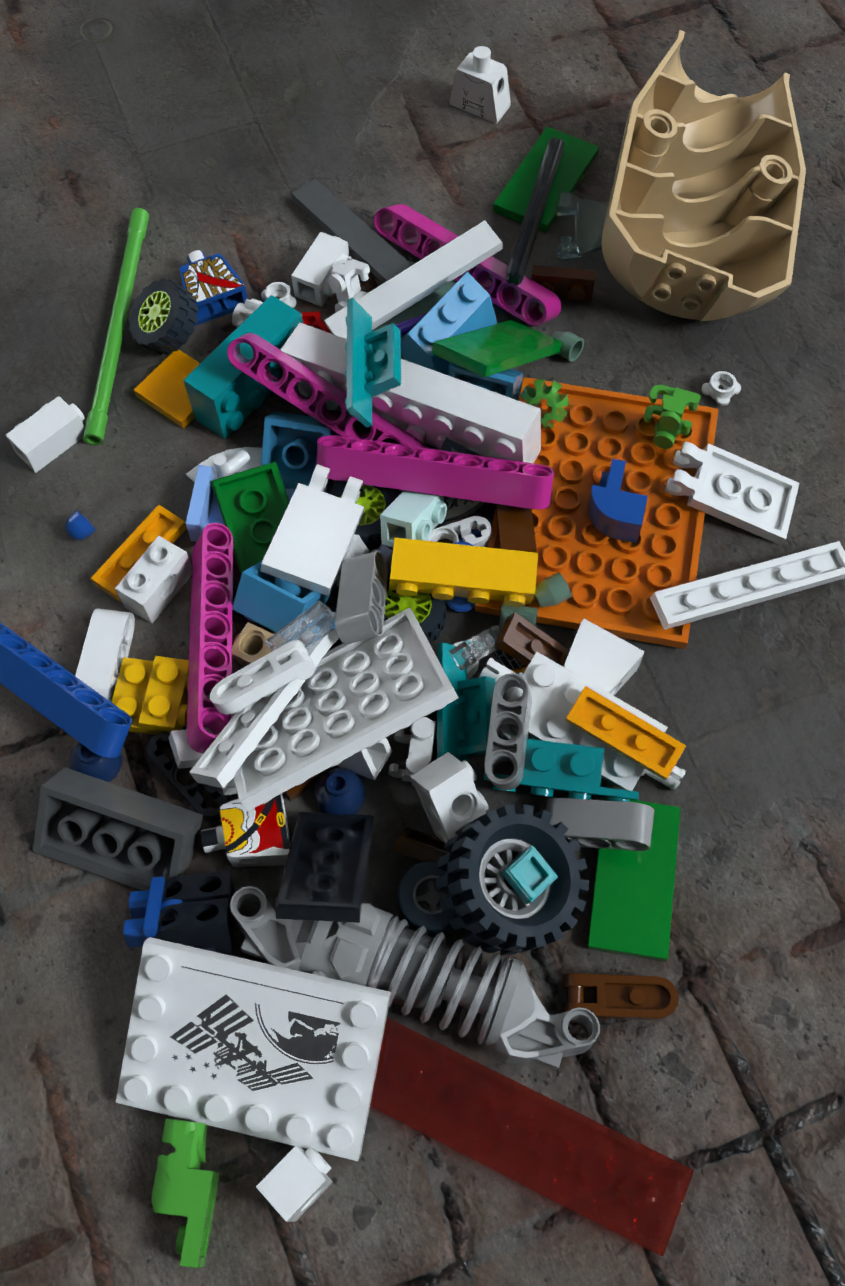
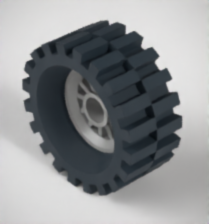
M514 804L504 805L469 822L455 832V837L447 841L443 849L449 853L438 860L437 869L444 870L446 873L444 876L436 879V890H446L447 898L439 901L442 912L452 909L455 915L448 923L454 931L461 928L467 930L463 940L468 944L474 945L483 941L482 951L490 954L500 951V955H512L556 942L564 937L562 932L573 929L578 920L572 915L583 912L586 901L579 899L578 895L587 892L589 889V880H581L579 872L587 870L585 858L576 860L573 851L581 848L576 838L568 842L563 835L569 829L562 822L553 826L549 824L552 814L542 810L533 815L534 806L523 804L515 809ZM533 845L558 878L532 903L525 904L513 888L509 889L506 886L504 877L500 872L527 847Z

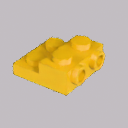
M155 656L154 661L123 657L111 702L131 717L130 732L156 735L162 732L171 733V731L182 730L183 726L187 727L189 660Z

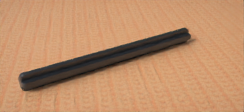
M553 137L548 142L506 271L505 280L509 284L519 285L522 283L565 143L562 139L557 140Z

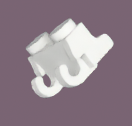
M352 259L351 261L340 260L332 265V275L329 276L328 283L337 295L336 313L347 306L348 299L353 297L357 300L367 294L361 291L358 274L362 281L368 280V273L370 272L368 264Z
M423 717L411 724V735L404 734L403 729L395 732L394 739L400 743L410 744L406 760V770L399 769L398 764H391L389 766V775L402 778V781L412 782L410 776L431 763L434 739H437L436 721H432L427 717Z

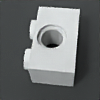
M158 536L115 588L124 607L153 624L192 575V565L187 552Z
M449 752L410 776L435 835L445 844L449 839L456 836L455 832L462 826L486 814L485 811L489 809L485 798L475 787L474 781L477 780V776L471 765L466 760L461 762Z
M295 1146L256 1188L286 1222H296L333 1183L326 1175L332 1168L315 1149L309 1147L305 1151Z

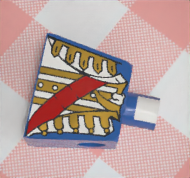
M196 250L188 255V264L181 266L179 270L184 289L192 293V296L197 301L198 319L195 326L233 313L239 303L245 304V300L248 299L245 284L221 254L206 257L202 251Z

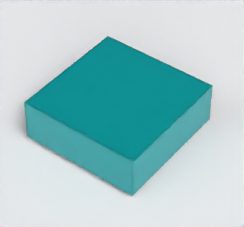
M533 845L527 847L500 872L525 904L532 903L558 878Z

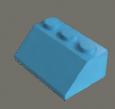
M467 271L401 340V355L409 362L449 376L450 362L432 353L433 343L497 324L489 293Z

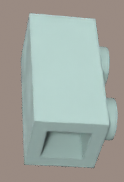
M404 490L380 515L382 545L393 547L394 537L426 541L431 531L438 524H441L446 517L447 505L444 503V496Z

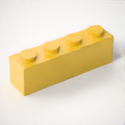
M394 537L389 590H396V593L402 596H416L417 593L432 594L433 598L439 600H451L455 596L468 598L469 602L476 604L489 603V600L502 601L505 606L524 607L525 604H531L535 596L538 553Z

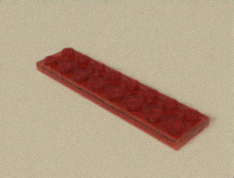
M388 1017L386 1018L370 1103L371 1108L661 1257L664 1256L693 1176V1169Z

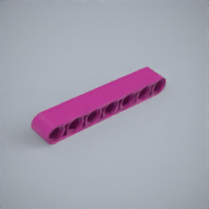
M404 204L381 208L374 216V225L379 234L421 260L438 250L440 244L443 247L459 237ZM493 256L468 270L469 274L489 293L492 303L529 325L539 326L553 320L560 314L561 301L555 293L525 275L522 283L519 285L507 283L505 277L508 265ZM465 273L455 278V280L458 281ZM489 274L492 276L493 283L489 279ZM514 288L518 293V298L514 294ZM539 303L544 308V314L539 309Z
M246 333L229 344L227 354L232 365L339 435L379 442L392 438L401 445L431 449L373 410L372 426H370L371 432L367 434L359 432L355 427V421L358 419L351 416L345 406L347 393L260 336ZM241 343L251 346L253 350L252 359H247L241 354ZM270 362L278 363L283 370L282 378L274 377L269 370ZM299 381L307 382L311 386L312 396L306 397L299 392ZM327 401H336L340 405L342 413L340 415L331 414L327 409Z
M337 435L322 436L317 441V464L330 468L327 479L347 482L351 476L362 480V484L528 509H545L550 505L554 470L546 465Z
M220 523L207 524L192 551L187 742L194 751L201 754L205 753L231 720V714L225 715L220 713L212 701L206 697V695L210 696L213 687L218 682L232 674L233 536L231 531ZM204 727L210 729L213 734L208 733Z

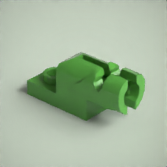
M166 1119L162 1142L171 1144L175 1147L176 1151L169 1155L162 1154L158 1156L152 1191V1205L154 1213L188 1217L186 1226L181 1225L178 1232L176 1254L181 1255L179 1266L200 1268L204 1267L206 1262L220 1173L200 1170L201 1163H206L207 1125L197 1122Z

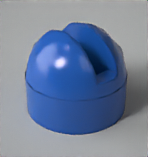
M78 510L70 515L66 521V531L73 539L83 540L96 531V528Z

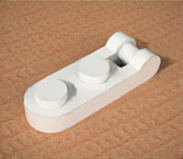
M298 640L291 641L222 679L213 687L210 693V700L220 713L225 715L235 714L264 696L276 692L280 687L296 678L300 680L310 678L315 673L316 667L311 657L308 656L304 644Z

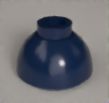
M79 742L71 752L70 769L110 782L121 769L122 754L120 752V755L114 758L102 757L93 753Z
M340 767L326 771L319 777L314 787V801L321 813L337 815L356 814L362 808L366 799V788L362 779L357 773L347 768Z

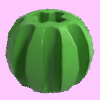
M545 378L535 380V389L529 385L526 386L521 393V397L526 400L524 403L541 409L543 429L553 428V419L562 422L568 414L562 408L569 405L568 394H559L557 392L562 385L555 380L552 386L545 384ZM541 399L547 400V409L541 408Z

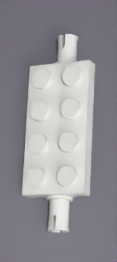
M539 652L535 653L525 672L518 674L525 679L532 694L528 735L542 741L604 748L602 778L622 790L632 791L640 776H644V774L669 787L670 790H676L681 782L679 779L684 777L686 770L674 766L668 779L663 780L566 722L565 719L583 688L587 686L664 733L668 728L667 726ZM490 658L486 668L484 667L479 677L487 676L494 678L496 683L505 674L517 673ZM518 687L509 688L506 691L508 693L506 697L509 698L508 702L519 700L522 697L523 690Z

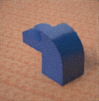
M612 459L610 471H602L599 486L592 485L588 502L589 518L596 529L604 535L614 539L637 543L648 496L620 490L626 461Z

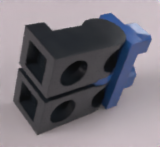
M231 870L176 876L166 881L164 876L152 877L150 890L130 892L129 910L132 920H125L123 929L127 947H141L144 941L151 937L195 948L214 947L215 952L222 954L232 953L235 922L230 902L236 891Z

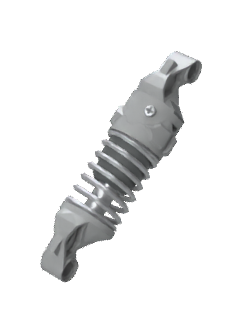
M252 886L242 887L231 898L230 907L234 922L245 936L241 947L243 953L262 959L270 965L390 991L389 1007L392 1003L402 1006L401 1012L403 1016L409 1014L412 1007L422 1009L420 1014L422 1023L429 1020L433 1010L439 1008L442 1000H444L438 1024L441 1030L448 1027L457 1006L460 1005L462 1006L457 1030L460 1037L467 1035L477 1012L481 1013L476 1036L478 1044L485 1043L484 1046L493 1049L504 1063L525 1064L534 1061L558 1070L562 1057L585 1053L600 1034L598 1018L586 1008L578 1007L556 1015L547 1013L535 993L523 961L515 958L511 961L510 957H507L503 960L501 966L502 959L500 954L497 953L491 958L483 978L478 977L483 958V951L480 946L472 951L462 971L460 968L465 946L461 939L456 941L452 948L445 947L446 938L443 932L436 935L433 939V937L427 936L428 932L424 925L416 931L411 930L406 919L399 921L398 916L394 917L393 914L375 908L371 904L363 903L360 923L276 919V912L264 893ZM254 903L261 907L254 916L245 917L240 914V910L247 904ZM576 1022L583 1025L587 1030V1040L581 1041L573 1038L569 1033L568 1024Z

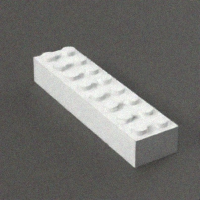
M299 323L281 348V351L347 393V380L345 377L347 369L345 344L347 339ZM401 359V385L372 397L373 411L420 442L433 446L438 450L441 449L445 438L448 437L485 457L534 463L541 451L540 408ZM299 381V392L306 397L312 396L311 386L307 382ZM327 401L328 410L342 412L340 405L336 401Z

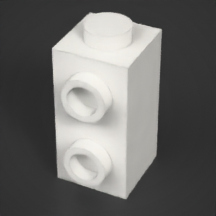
M323 232L319 233L291 275L295 297L322 307L327 298L333 296L335 292L328 283V278L332 275V265L340 260H352L351 256H349L347 241L337 236H331Z
M58 396L50 403L43 405L39 411L24 422L16 425L6 436L15 453L37 473L83 438L85 427L82 421L85 420V417L74 403L68 405Z

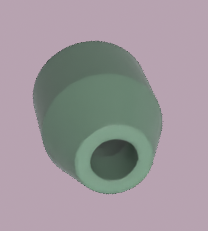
M569 331L553 332L551 337L562 341L561 350L557 355L570 362L575 361L583 350L584 339Z
M557 572L544 579L536 587L534 598L540 607H549L568 600L572 597V594L560 572Z

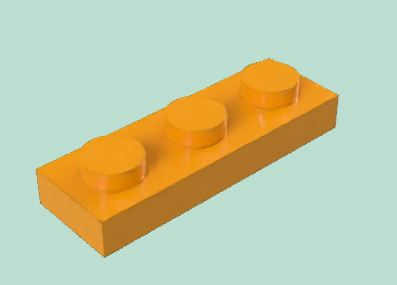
M158 505L91 577L93 584L118 602H121L115 590L117 585L158 536L173 544L187 529L185 521L161 505Z
M587 686L583 688L565 719L566 722L663 780L668 779L686 747L685 744Z

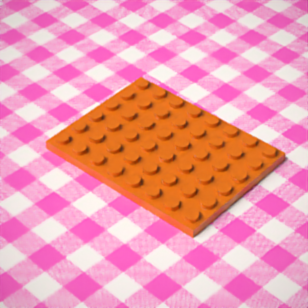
M523 377L518 401H526L521 397V393L528 385L535 389L534 381L539 379ZM545 381V384L547 386H552L553 382ZM559 383L562 387L557 392L559 394H568L569 405L562 407L568 414L562 422L553 419V428L543 429V424L541 423V451L534 461L535 464L546 465L554 470L550 505L545 509H532L537 547L536 553H538L536 587L544 579L560 572L571 591L572 597L556 606L540 607L535 598H533L531 604H525V606L538 608L537 623L578 630L582 620L586 619L620 638L686 649L690 623L664 630L650 597L654 592L696 581L705 512L688 506L689 496L671 495L665 491L667 480L669 477L673 479L677 469L695 477L697 468H681L674 465V456L677 450L681 451L684 442H690L702 450L708 443L714 445L718 408L698 405L696 411H690L689 406H687L681 420L692 422L689 434H678L674 445L669 449H663L656 446L653 442L655 436L654 428L656 422L659 423L660 416L653 414L650 423H646L644 420L646 408L651 405L662 406V399H657L655 403H651L649 397ZM541 399V408L547 409V400ZM612 459L626 461L620 490L648 496L637 543L614 539L604 535L596 529L589 518L588 502L592 485L599 486L602 471H610ZM495 510L491 527L492 536L488 541L487 547L500 549ZM489 600V603L486 604L475 603V611L500 616L502 603L504 602Z

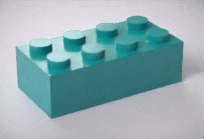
M271 295L183 380L195 420L223 439L232 431L238 430L244 419L254 409H258L272 391L230 363L227 354L229 344L246 333H253L281 350L298 324L303 323L302 313ZM241 343V354L247 359H252L253 350L251 346ZM270 362L269 370L274 377L282 378L283 370L278 363Z

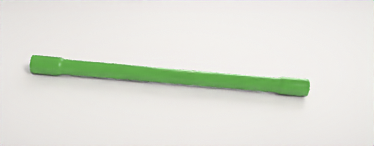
M134 208L131 211L128 237L91 411L88 413L83 440L90 445H101L104 440L109 402L142 242L145 238L149 221V213L142 208Z

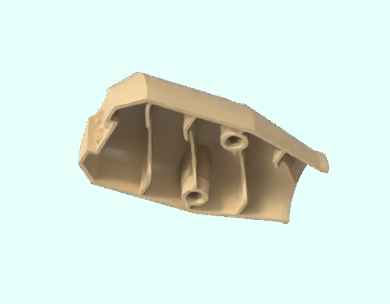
M679 30L675 43L640 91L629 110L601 243L604 260L609 271L616 281L631 295L654 309L669 315L700 321H711L759 308L778 297L791 285L806 167L789 87L790 74L784 72L772 86L751 96L738 98L735 94L723 96L710 94L696 86L695 82L688 78L682 67L680 46L685 32Z

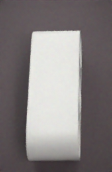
M97 608L91 616L75 676L111 702L123 657L128 658L135 629V618L132 612Z

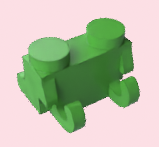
M655 385L650 390L649 400L651 403H655L658 394L664 395L662 406L651 405L647 407L644 413V420L646 423H650L653 414L660 416L659 423L656 422L654 428L655 436L653 442L660 448L669 449L674 445L678 434H689L692 422L681 419L687 406H689L690 411L697 410L701 396L700 394L677 387Z

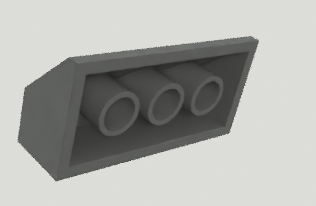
M64 767L41 786L33 852L142 891L150 890L152 877L164 876L166 881L172 877L185 875L197 848L203 815Z

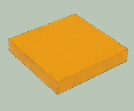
M181 350L173 351L134 389L136 397L184 429L195 417L183 380L201 363Z

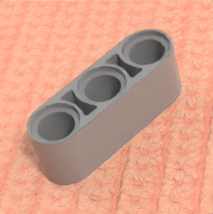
M380 551L348 558L342 563L335 626L337 634L344 644H351L382 635L388 569Z
M514 673L501 676L494 686L484 764L485 773L493 785L502 790H511L522 781L532 705V694L527 682L523 677ZM511 687H518L523 690L522 697L515 702L504 700L505 692ZM507 724H514L519 729L518 734L511 740L499 738L500 729ZM508 761L514 764V771L510 777L506 779L495 777L494 771L499 763Z
M549 798L545 802L544 810L552 814L549 824L553 826L562 822L569 829L563 835L567 842L576 838L580 847L627 851H648L650 849L655 812L651 806L635 802Z

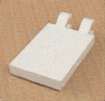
M684 442L681 451H676L673 460L674 465L681 468H697L695 477H692L687 472L677 469L673 479L669 477L665 487L667 493L675 496H689L688 506L776 544H781L786 540L799 487L798 482L709 443L702 450L690 442Z
M317 464L309 486L298 483L261 563L260 571L329 596L363 514L364 507L356 504L363 481L350 476L342 498L324 492L328 483L327 477L330 468Z

